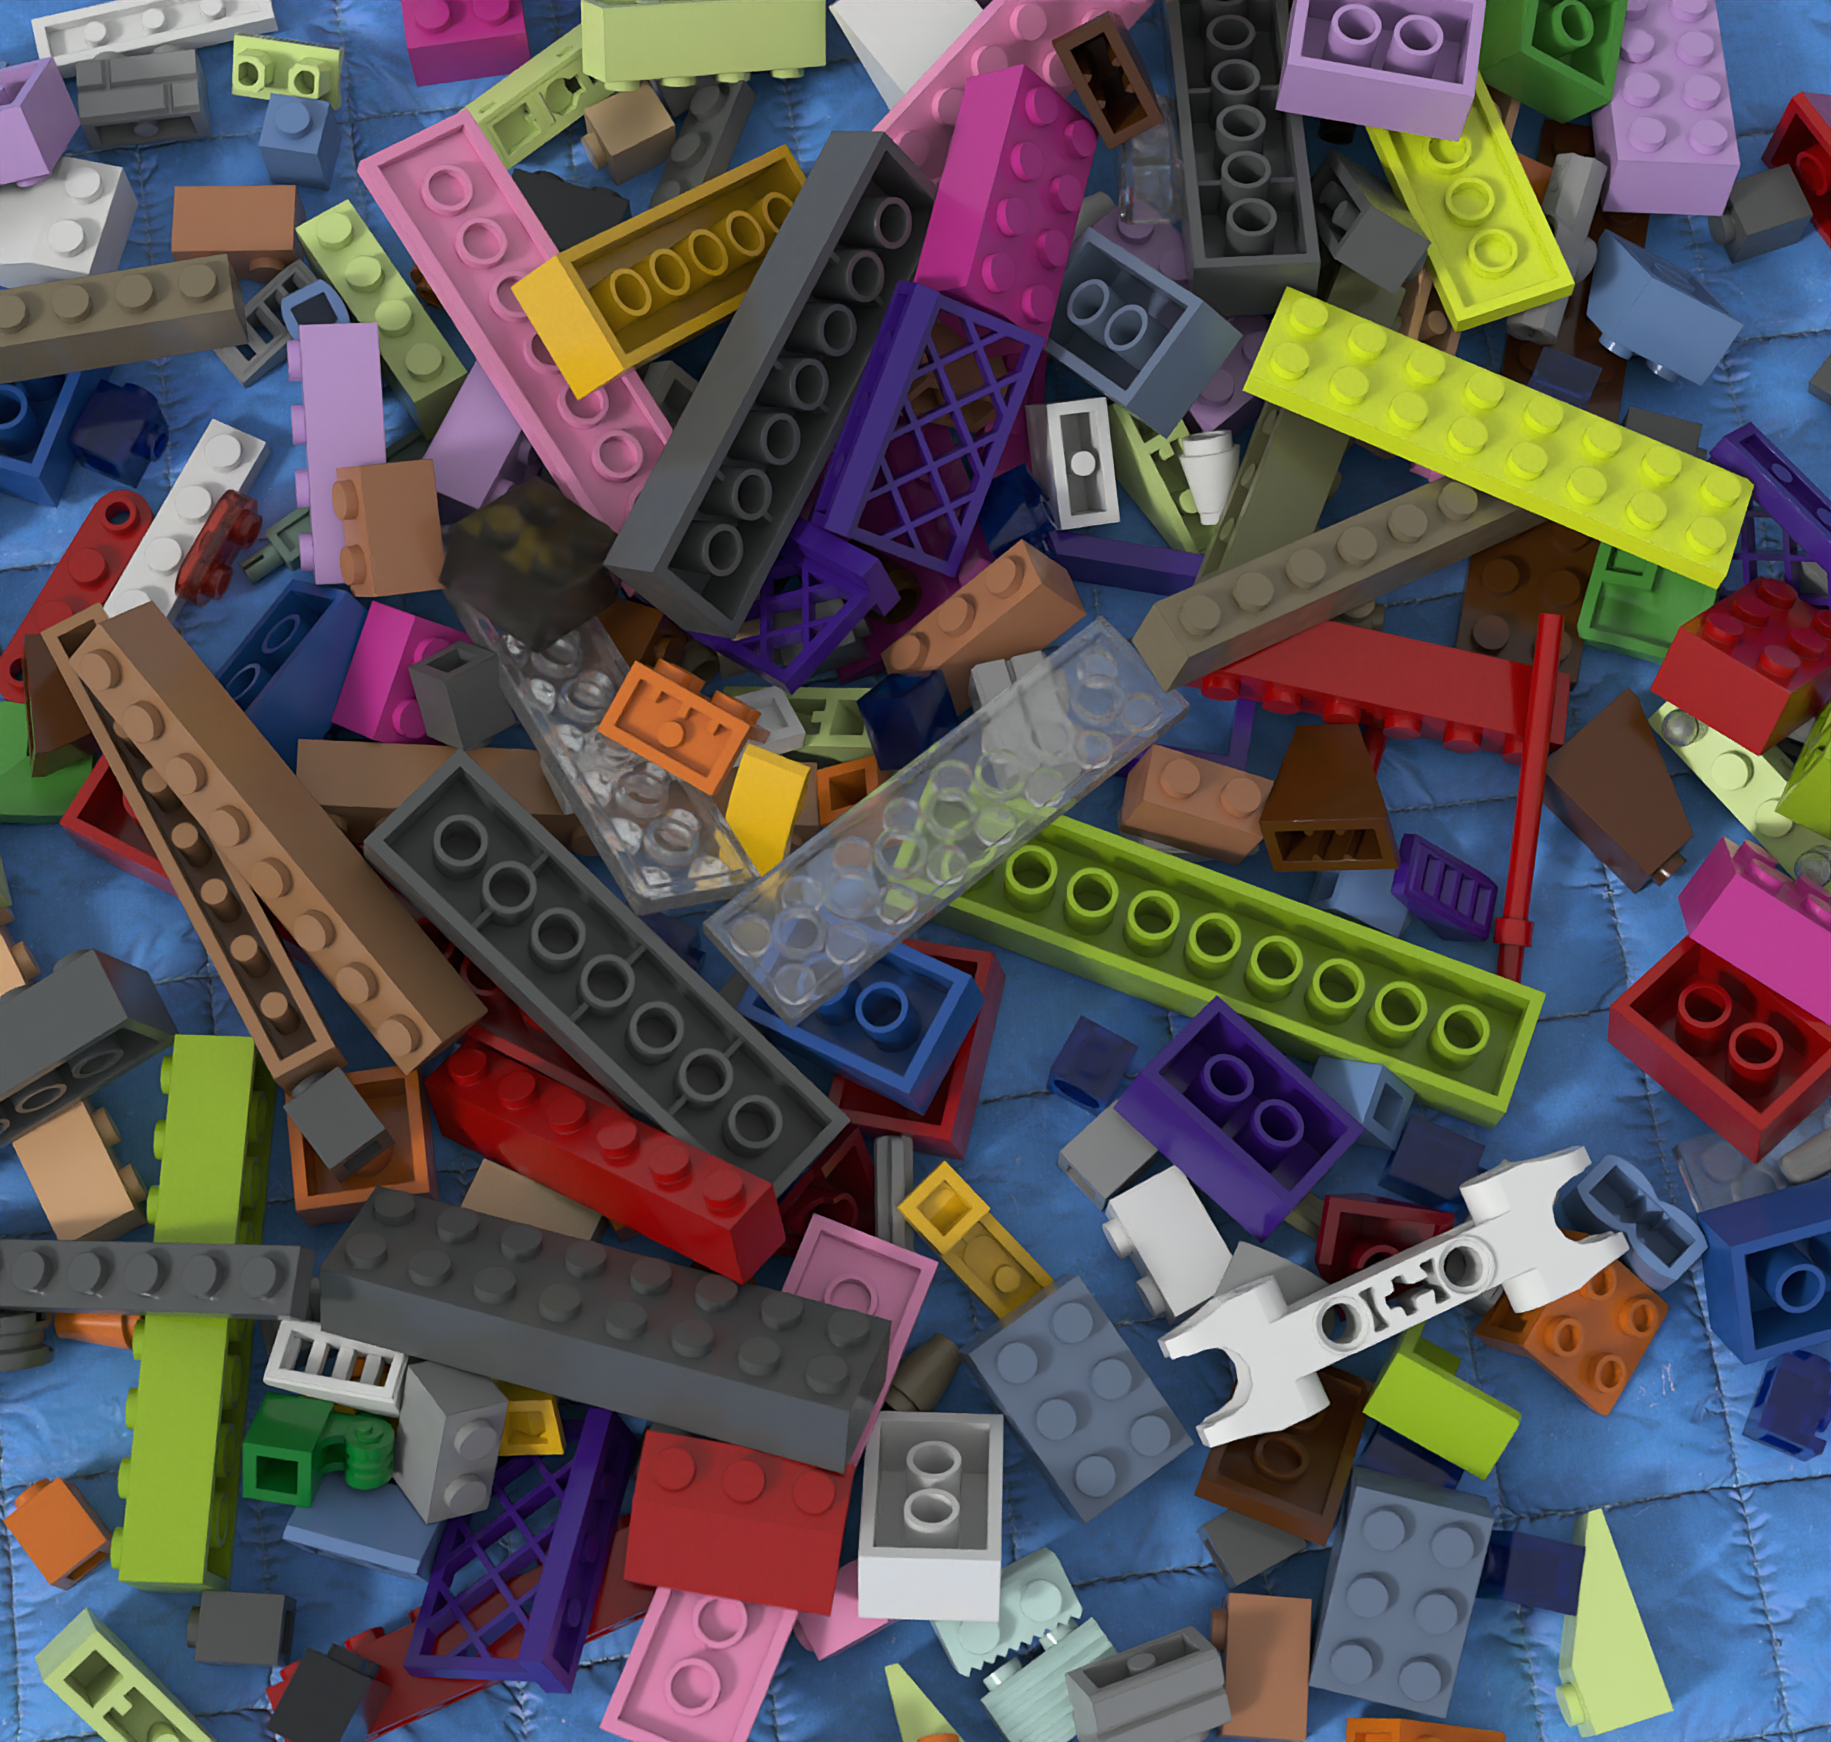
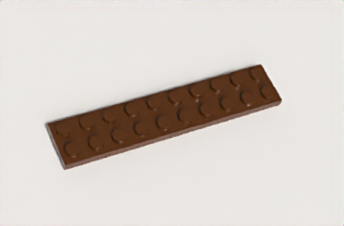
M1544 118L1539 133L1535 161L1553 169L1557 154L1575 153L1580 156L1596 159L1592 127L1568 122L1561 124L1555 120ZM1599 196L1588 236L1596 243L1597 247L1600 236L1607 229L1645 249L1650 213L1602 211L1601 198ZM1593 266L1586 278L1574 286L1573 293L1569 296L1555 344L1539 345L1534 342L1519 340L1506 332L1499 375L1618 424L1628 359L1618 356L1599 342L1598 339L1602 335V331L1586 315L1594 271ZM1549 520L1469 556L1453 648L1533 666L1539 614L1546 613L1565 616L1559 672L1571 674L1569 691L1572 692L1578 682L1584 639L1579 638L1577 624L1598 553L1599 540Z

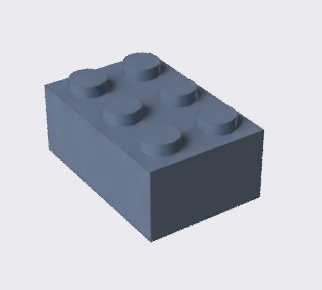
M1088 226L1070 250L1047 345L1042 351L1167 439L1243 337V334L1205 301Z
M1062 1274L956 1351L998 1414H1004L1003 1421L1069 1517L1081 1523L1087 1524L1195 1444L1079 1275Z
M1352 1465L1310 1638L1309 1686L1446 1719L1494 1523V1517L1486 1497Z

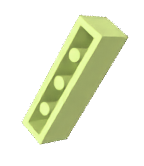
M581 0L583 73L604 82L606 90L635 91L641 89V80L660 79V84L663 86L687 87L696 85V76L715 75V80L720 82L737 83L739 80L746 82L751 80V72L769 70V76L798 78L804 76V67L826 66V0Z
M347 199L296 227L297 235L311 270L318 279L329 284L340 296L347 309L350 323L378 322L381 373L428 441L435 437L466 380L468 372Z

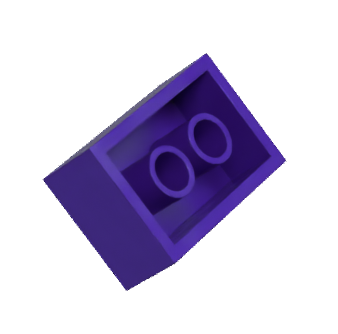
M1217 995L1139 1072L1113 1107L1118 1114L1261 1244L1366 1130L1365 1127Z

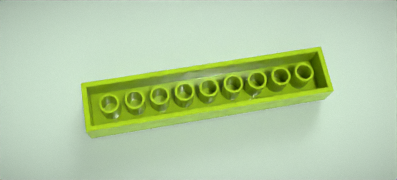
M936 768L932 770L887 881V905L1192 1019L1217 995L1280 1052L1315 1065L1319 1056L1384 1065L1416 1091L1413 1098L1414 1102L1489 1130H1493L1506 1114L1547 994L1021 799L1003 804L999 791Z

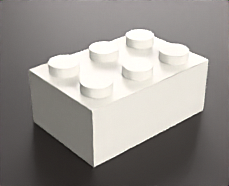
M880 1411L865 1449L858 1552V1618L999 1622L1004 1414Z

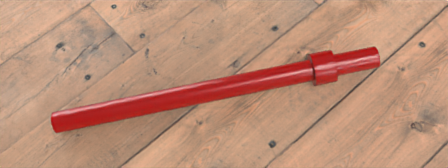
M1546 613L1539 614L1503 917H1496L1493 943L1499 944L1496 975L1520 984L1525 947L1532 948L1535 922L1528 921L1565 621V616Z

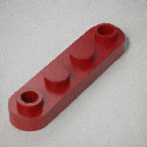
M129 490L112 491L102 496L91 509L0 657V694L6 701L25 704L23 681L16 680L17 673L22 669L21 657L25 635L40 634V632L98 602H100L102 607L105 605L155 518L147 501L141 495ZM120 512L130 513L126 522L119 525L111 524L116 514Z

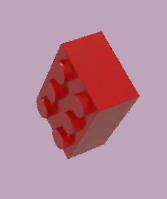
M1759 576L1679 627L1650 691L1760 757L1815 717L1831 698V611L1819 610L1800 599L1796 590L1783 581L1772 578L1766 579L1763 576Z
M1688 934L1610 1005L1607 1041L1755 1165L1831 1095V1027L1694 941Z

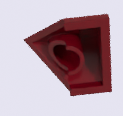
M847 1124L778 1205L786 1240L773 1254L795 1258L814 1213L875 1237L874 1166L857 1125Z
M1367 1193L1326 1194L1314 1262L1321 1278L1331 1285L1452 1229L1455 1214ZM1448 1254L1444 1260V1272L1446 1271ZM1421 1281L1412 1284L1392 1282L1394 1291L1385 1297L1386 1302L1396 1298L1400 1293L1413 1287L1418 1288L1423 1284ZM1334 1304L1333 1306L1340 1322L1346 1321V1314L1342 1307Z

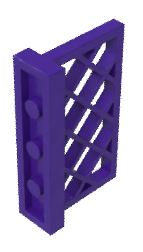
M898 280L807 521L826 530L955 578L1046 338L943 296L940 292L919 283ZM939 310L959 317L968 343L941 356L938 355L930 335ZM974 324L992 332L979 337ZM1004 337L1024 344L1015 370L995 379L983 347ZM925 351L928 362L919 365ZM973 353L985 384L956 398L943 366ZM933 371L945 403L915 416L907 396L912 381ZM1009 385L1003 399L1000 388ZM989 394L997 413L993 428L972 439L960 407ZM902 411V414L906 422L896 426V423ZM950 413L962 444L932 458L920 426ZM910 432L922 463L893 477L884 457L888 444L891 440ZM986 445L980 459L977 449ZM966 454L974 473L970 488L949 499L937 468ZM879 471L883 482L873 486ZM927 473L939 504L909 518L897 487ZM887 492L900 523L877 534L857 527L866 502ZM963 505L957 519L954 509ZM944 514L951 537L943 558L939 559L923 552L914 528ZM904 533L909 547L890 539Z
M1749 422L1725 435L1709 452L1711 457L1706 461L1745 477L1754 484L1741 527L1742 549L1735 548L1732 560H1742L1744 586L1758 578L1757 560L1784 561L1785 583L1796 590L1798 597L1811 605L1829 606V611H1831V500L1752 422ZM1753 500H1754L1759 506H1754V505H1753ZM1754 517L1772 518L1782 528L1783 550L1756 549ZM1799 562H1816L1827 573L1828 594L1800 593ZM1723 586L1719 602L1735 591L1727 590Z
M798 516L760 589V600L754 601L744 622L760 618L759 635L734 641L730 638L685 631L680 626L678 627L690 637L793 695L870 610L885 617L901 597L879 558ZM796 574L802 576V589L773 596L774 580ZM620 587L627 600L656 608L639 593L629 598L624 588ZM840 597L847 600L835 615L816 620L817 603ZM802 607V624L774 631V614ZM803 642V650L786 669L774 664V649Z
M588 1408L585 1420L561 1419L565 1440L579 1443L575 1458L553 1475L542 1460L546 1455H516L496 1470L490 1498L496 1494L506 1511L475 1535L469 1527L473 1513L447 1520L403 1668L411 1676L536 1682L546 1693L571 1694L628 1485L629 1475L639 1441L615 1411L604 1408ZM533 1465H536L545 1481L513 1504L503 1488ZM557 1495L562 1503L557 1520L534 1536L524 1520ZM518 1526L528 1542L495 1567L485 1550L514 1527ZM478 1556L488 1573L459 1596L455 1597L451 1590L455 1573ZM539 1558L544 1565L540 1582L517 1600L506 1582ZM499 1589L510 1606L477 1631L466 1613ZM459 1620L469 1638L445 1656L431 1655L436 1636ZM521 1622L526 1631L518 1659L494 1658L488 1646L517 1623ZM479 1653H480L481 1656H482V1657H475V1656H476L477 1654H479Z

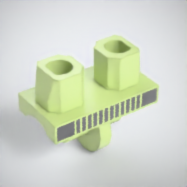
M238 32L234 34L232 95L269 100L271 93L328 101L331 103L332 109L337 110L341 107L342 99L341 69L344 59V47Z

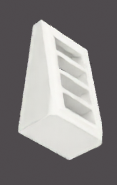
M282 1320L263 1381L269 1386L325 1401H332L336 1404L365 1412L399 1419L408 1365L421 1363L422 1359L323 1332L319 1322ZM302 1341L313 1343L305 1371H293ZM330 1348L337 1349L339 1353L331 1377L322 1376ZM357 1356L366 1357L360 1382L350 1381ZM385 1363L391 1364L385 1387L378 1386Z

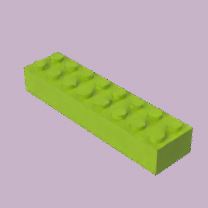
M175 1034L173 1054H165L161 1065V1090L163 1094H169L166 1119H159L157 1121L154 1132V1155L157 1160H162L159 1185H152L150 1187L147 1198V1221L150 1226H155L153 1242L263 1245L278 1083L273 1079L252 1037ZM146 1316L145 1319H138L136 1321L132 1349L134 1359L141 1361L138 1388H130L125 1407L126 1426L128 1429H134L131 1457L122 1458L118 1474L119 1497L126 1499L124 1527L115 1528L110 1551L111 1566L113 1569H119L118 1581L150 1593L202 1594V1590L230 1591L256 1319Z

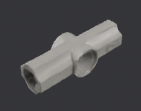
M1575 153L1557 154L1541 209L1576 285L1586 278L1596 261V243L1588 236L1606 176L1607 166L1595 158L1584 157ZM1569 296L1508 316L1505 331L1519 340H1526L1539 345L1555 344Z

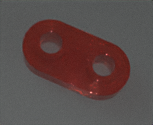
M234 489L227 490L221 496L181 564L175 582V595L198 607L205 606L211 599L218 601L223 597L232 579L233 568L231 565L241 548L249 549L253 545L261 530L263 518L257 514L258 503L256 499Z

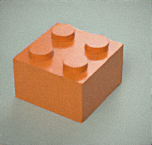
M399 1066L344 1073L385 1127L395 1144L341 1184L287 1113L295 1210L309 1227L352 1221L377 1185L440 1202L429 1096L424 1083L425 1077L419 1068L407 1076ZM285 1093V1101L287 1104L289 1101L293 1099V1097H289Z

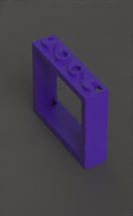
M1030 526L1027 543L1064 567L1072 581L1163 596H1171L1192 587L1205 556ZM1243 698L1236 699L1227 755L1083 731L1088 748V763L1082 764L1079 778L1098 779L1102 777V774L1127 778L1129 772L1152 744L1246 772L1256 701Z

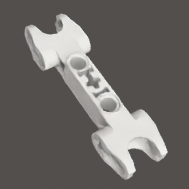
M1572 1146L1541 1157L1504 1163L1466 1181L1459 1186V1189L1473 1219L1318 1290L1288 1306L1273 1275L1265 1276L1211 1299L1194 1315L1159 1338L1157 1341L1165 1358L1170 1357L1173 1360L1181 1356L1196 1354L1202 1350L1219 1348L1224 1350L1235 1364L1238 1383L1232 1399L1219 1411L1207 1416L1202 1423L1195 1426L1203 1445L1214 1447L1243 1437L1280 1431L1320 1412L1330 1402L1316 1371L1474 1298L1502 1284L1515 1313L1533 1310L1580 1289L1594 1275L1630 1249L1622 1231L1618 1233L1608 1231L1600 1235H1591L1579 1241H1573L1566 1238L1555 1224L1552 1206L1557 1190L1592 1164L1585 1147ZM1454 1248L1462 1252L1466 1261L1465 1274L1456 1284L1451 1283L1444 1272V1260L1447 1254ZM1421 1281L1425 1287H1413L1400 1293L1396 1297L1398 1306L1386 1304L1385 1297L1394 1291L1392 1282L1412 1284ZM1338 1304L1346 1314L1347 1325L1341 1337L1330 1341L1323 1332L1322 1319L1328 1308Z

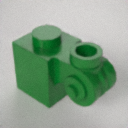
M267 1392L243 1441V1498L311 1508L325 1474L332 1471H344L345 1482L356 1489L371 1490L388 1483L393 1476L395 1431L388 1419L382 1415L362 1410L358 1411L355 1415L334 1412V1402Z

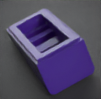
M1404 833L1399 848L1401 863L1399 869H1395L1391 894L1444 941H1486L1490 934L1498 886L1482 872L1421 836Z

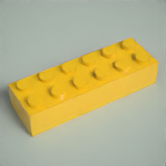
M787 144L777 147L556 254L510 287L577 400L590 395L734 317L777 236V232L780 230L806 181L805 175Z

